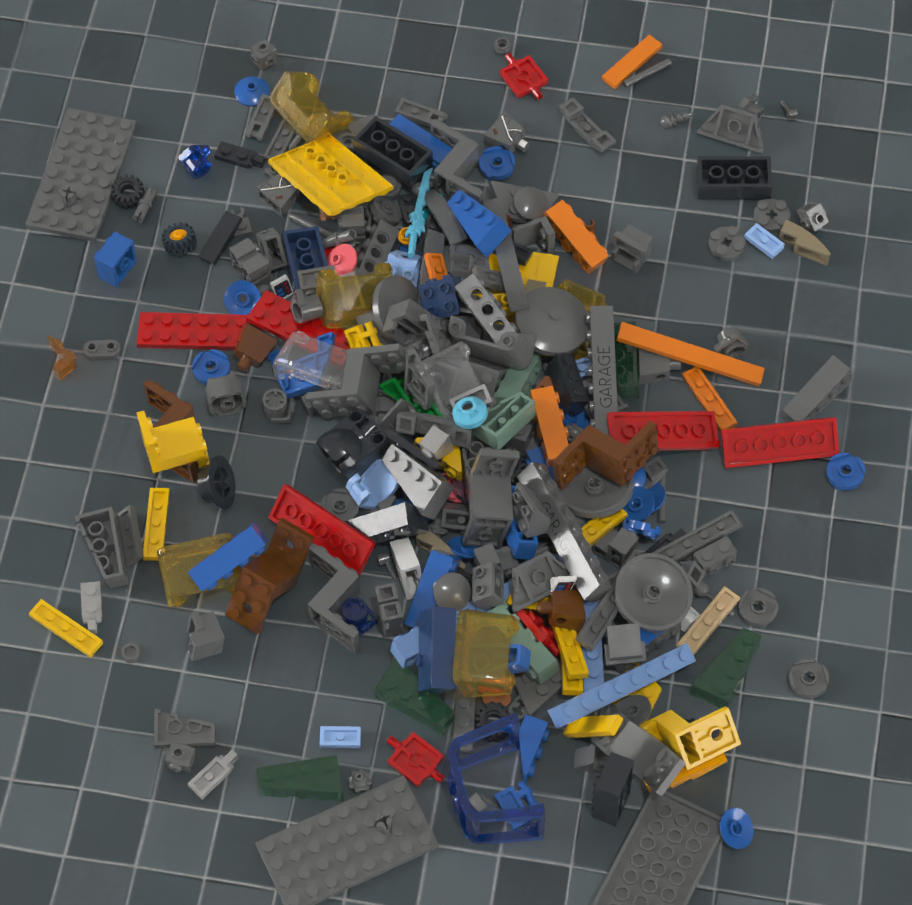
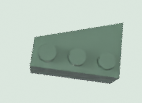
M518 392L500 401L499 405L491 409L488 407L486 420L477 428H473L472 434L493 449L500 450L536 416L535 401L522 392Z

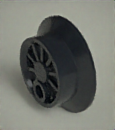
M221 455L214 456L210 460L209 465H203L199 469L197 477L198 490L206 503H215L220 509H228L233 504L236 485L234 473L225 457Z

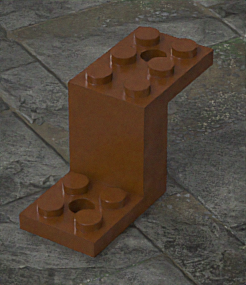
M147 379L143 384L147 403L164 413L153 428L194 417L195 420L193 406L189 402H183L175 393L163 389L158 382H152ZM195 462L170 468L193 484L197 481L198 474Z
M649 421L626 445L588 425L552 461L557 488L562 490L566 485L570 484L573 478L584 470L586 465L623 486L633 478L640 468L644 467L646 461L651 456L657 453L659 446L656 424Z
M279 519L267 552L242 567L225 615L255 634L260 633L273 599L296 586L309 553L308 548L312 545L315 537L286 519ZM288 540H290L293 543V549H291L288 546ZM246 603L251 605L252 612L247 610Z

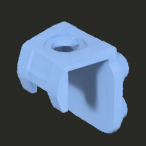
M399 250L389 253L388 259L383 265L381 280L393 275H399L410 280L417 288L421 256L415 255L414 258H409L407 252Z
M377 459L361 477L358 473L351 477L345 487L360 508L375 510L377 504L392 496L400 485L382 459Z

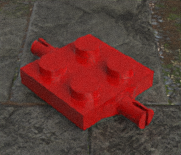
M511 53L506 54L505 59L509 62V65L499 70V75L518 99L530 93H533L537 100L542 99L543 94L539 91V88L547 85L549 79L532 57L528 55L523 59L515 60Z
M523 608L517 611L516 615L531 630L538 641L546 645V648H549L555 657L558 656L560 651L557 647L554 632L550 627L547 628L543 624L545 620L538 613L534 614L531 610L528 611Z
M414 732L402 742H399L392 735L388 738L387 743L393 746L395 751L387 760V764L402 776L404 775L411 783L419 788L430 776L439 783L444 780L445 776L436 770L437 766L444 760V755Z

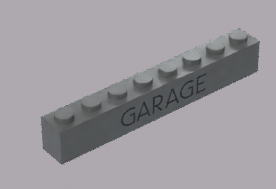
M590 306L589 312H586L585 315L586 324H589V330H586V341H590V348H587V359H590L591 365H588V377H591V383L588 384V394L592 395V401H589V413H593L590 425L610 436L607 414L609 412H618L613 306Z
M531 462L517 478L520 483L535 493L551 518L548 535L570 575L577 577L575 585L584 600L596 602L612 588L608 581L609 578L603 572L600 561L594 556L591 545L583 536V531L577 525L574 514L567 507L566 500L560 494L556 482L551 478L548 467L544 464Z

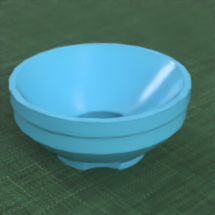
M468 396L460 399L454 405L453 419L463 429L477 428L486 420L488 409L482 399ZM465 404H473L471 410H463Z

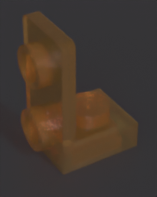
M50 335L48 337L50 347L63 358L59 359L53 366L55 376L61 381L77 368L76 356L71 350L67 351L58 338L54 339Z

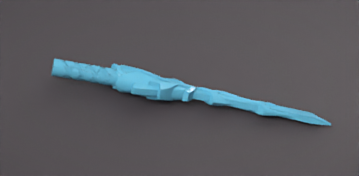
M433 168L424 172L415 211L409 214L412 225L409 226L405 233V238L410 237L407 255L409 258L415 257L417 237H420L421 232L425 233V220L422 208L426 206L424 198L426 192L430 189L429 181Z

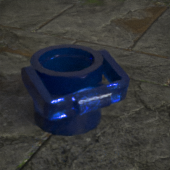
M191 145L179 155L181 164L194 179L201 178L209 172L211 163L206 157L211 153L209 145Z
M351 597L344 602L342 606L343 621L348 625H354L359 631V636L378 623L377 615L367 606L362 598ZM368 614L372 617L370 621H368Z

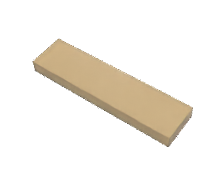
M724 586L676 644V647L688 643L694 656L740 601V597Z

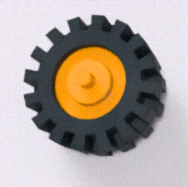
M179 222V225L173 223L172 227L169 225L167 226L168 229L165 228L163 230L162 241L166 252L168 251L170 255L173 253V256H176L179 253V256H182V253L188 254V250L192 251L193 247H196L195 232L188 223L184 225L182 222Z

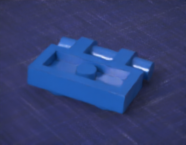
M525 781L518 783L520 790L517 792L513 786H510L494 794L496 802L513 831L532 822L530 814H535L537 819L544 817L541 810L542 806L539 802H536L532 795L531 787L527 786ZM525 798L529 806L524 807L521 799Z

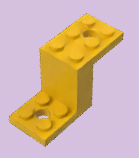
M144 411L137 412L143 442L153 473L195 461L199 469L203 465H209L206 442L203 439L200 424L195 423L194 417L153 428L151 418H146Z
M726 706L692 723H688L674 711L669 710L639 725L664 742L686 762L684 765L686 770L741 745L730 710ZM719 729V736L712 739V732Z

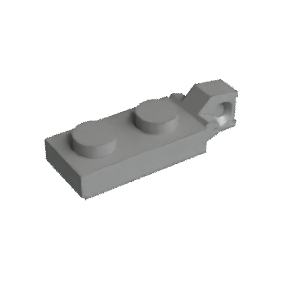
M100 581L80 583L83 623L88 624V631L98 634L97 623H101V620H103Z
M231 750L225 756H216L188 783V787L203 800L235 768L233 766L234 763L239 759L238 755Z

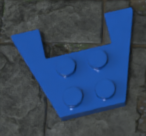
M333 332L317 337L318 353L286 364V352L283 349L267 354L268 359L272 363L273 370L278 376L283 392H285L288 399L323 387L336 338Z

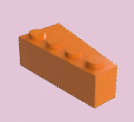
M562 199L545 212L544 216L547 217L555 232V239L561 242L562 248L566 252L572 253L573 259L588 274L606 262L609 256L606 248L602 245L600 246L596 241L595 235L586 229L582 219L577 218L568 203H565Z
M553 386L530 390L529 396L535 401L536 416L533 418V423L538 424L536 427L539 440L543 439L541 448L547 467L553 466L552 461L569 445L567 440L569 438L567 426L564 427L562 422L564 420V413L558 407V403H560L558 392H554Z

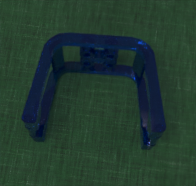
M515 713L456 737L450 743L448 749V761L451 769L449 776H447V786L449 794L453 798V809L455 815L458 814L465 837L470 842L478 845L536 841L544 838L545 808L543 804L478 812L469 803L461 774L463 769L519 750L518 731H520V721ZM498 732L510 734V739L460 759V747ZM536 818V823H531L522 830L480 834L481 822Z

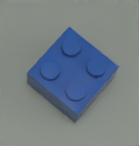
M114 232L111 237L106 239L105 245L94 256L99 279L116 288L119 286L137 262L133 240L117 232Z

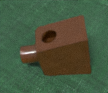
M246 323L239 332L233 353L235 357L240 359L237 368L247 372L250 365L257 367L276 344L277 340Z
M579 590L552 591L547 602H538V613L548 614L551 626L581 631L586 621L583 597Z

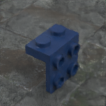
M453 274L442 276L443 279L438 281L436 278L426 280V284L418 286L423 308L430 312L431 315L447 318L461 313L454 286L462 280L461 276L454 277Z

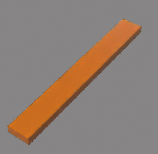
M625 322L620 324L616 341L758 387L761 385L765 369L763 367Z

